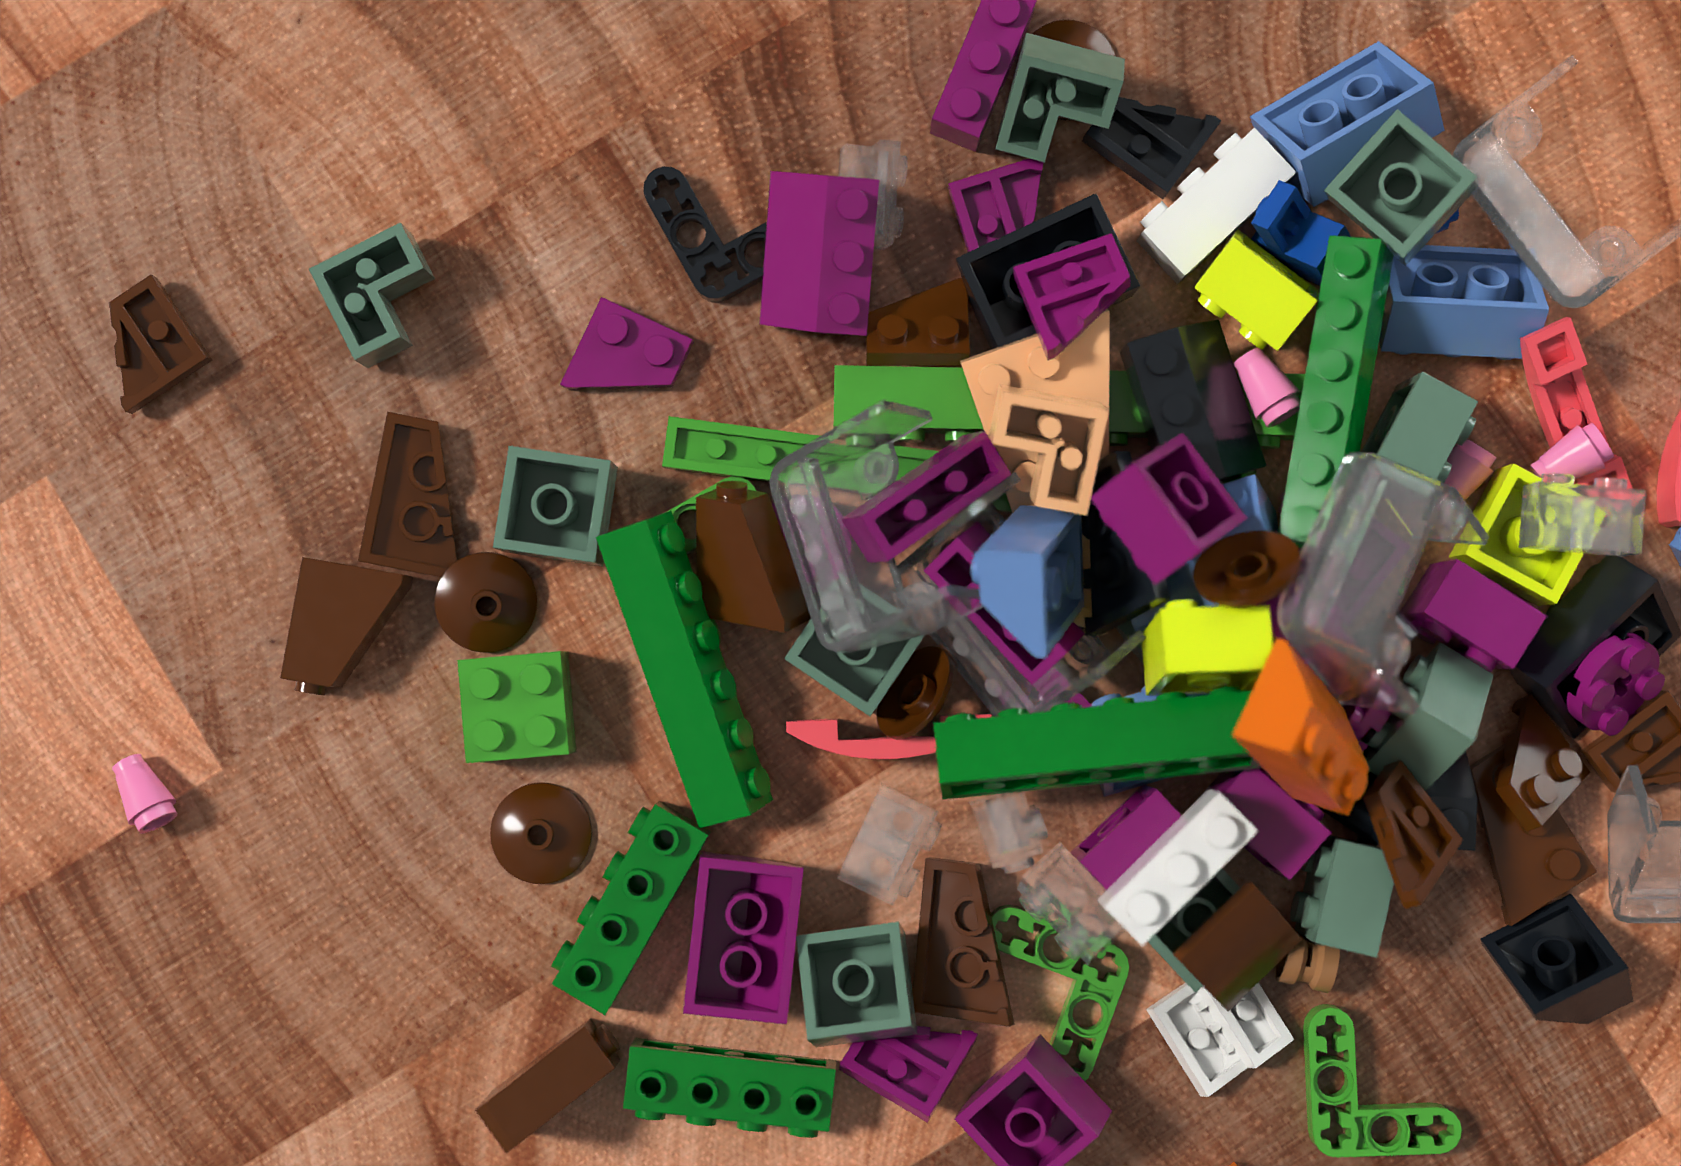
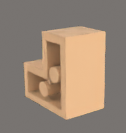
M999 384L989 438L994 445L1038 452L1030 491V498L1034 506L1081 515L1088 514L1109 410L1102 403Z

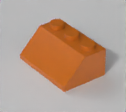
M1277 638L1232 736L1292 798L1348 816L1354 801L1360 799L1366 789L1369 766L1342 705L1286 640Z

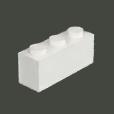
M1255 128L1243 139L1237 133H1234L1215 151L1214 155L1219 161L1206 173L1200 167L1195 169L1177 187L1182 195L1170 207H1167L1161 201L1140 221L1146 229L1141 233L1137 242L1177 285L1256 212L1260 202L1270 195L1279 180L1287 183L1296 173L1291 165Z
M1208 789L1097 901L1143 946L1258 830L1220 792Z

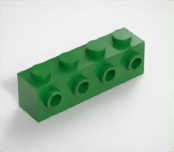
M660 801L653 806L651 811L643 806L628 831L630 835L635 837L626 855L617 851L602 878L610 882L601 899L593 895L590 897L577 920V923L584 926L575 944L566 940L555 957L551 967L559 972L552 985L606 1015L712 831L705 827L699 828L695 821Z
M635 1038L629 1050L623 1109L635 1110V1117L646 1120H663L666 1114L686 1116V1122L693 1125L714 1126L716 1125V1120L719 1119L737 1121L736 1127L745 1131L764 1132L767 1131L768 1125L788 1127L787 1133L793 1136L813 1138L818 1136L819 1131L829 1132L836 1060Z

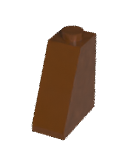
M724 481L717 483L716 489L697 496L696 575L701 582L702 599L709 618L782 633L810 620L811 608L768 493L747 490V483Z
M302 557L280 679L296 681L295 691L316 695H325L327 687H343L412 587L413 576Z
M590 1018L492 1090L475 1111L505 1153H508L615 1069L620 1061L616 1054L620 1050V1046L605 1025L602 1024L597 1028Z

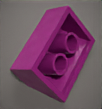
M770 171L760 325L810 332L867 336L879 191L878 179Z
M702 852L699 862L683 1014L787 1024L804 867L756 857Z

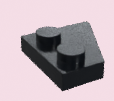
M1118 97L1109 129L1091 125L1085 133L1082 142L1163 200L1222 120L1207 114L1204 119L1176 114V108L1162 105L1145 106L1137 100Z

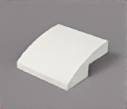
M1186 983L1146 1009L1195 1089L1202 1097H1209L1245 1069L1257 1068L1294 1040L1259 983L1229 1012L1204 986L1195 993Z

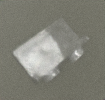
M880 139L873 146L844 144L840 149L838 176L879 180L874 250H884L892 246L894 237L900 238L902 234L904 211L903 207H896L897 187H904L906 181L907 156L900 155L901 141Z

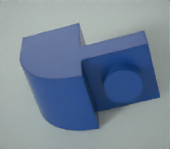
M1281 180L1277 182L1270 195L1260 202L1255 217L1251 222L1256 229V233L1252 237L1254 242L1303 279L1321 286L1329 235L1351 237L1345 225L1312 212L1298 189Z

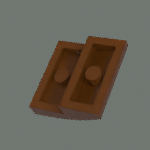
M1248 880L1173 955L1229 1012L1302 939L1261 891Z

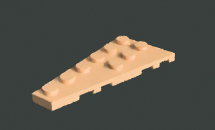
M1106 309L1054 359L1047 360L1038 335L1034 334L960 361L982 427L988 437L999 384L1102 403L1109 410L1110 310ZM1109 413L1099 460L1109 455ZM994 445L1012 474L1002 481L1012 513L1020 505L1034 506L1030 498V491L1038 452ZM1082 535L1083 569L1091 568L1090 540ZM1084 589V607L1073 621L1084 633L1085 617H1092L1091 589ZM1084 634V636L1076 644L1091 640L1099 636H1085Z

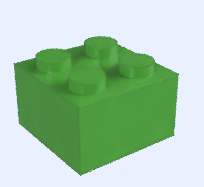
M567 651L457 660L466 763L566 755L577 752L569 655Z

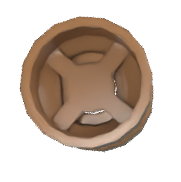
M1298 934L1302 940L1275 966L1276 981L1290 985L1300 981L1308 983L1312 990L1329 993L1337 976L1340 949L1309 942L1304 936Z

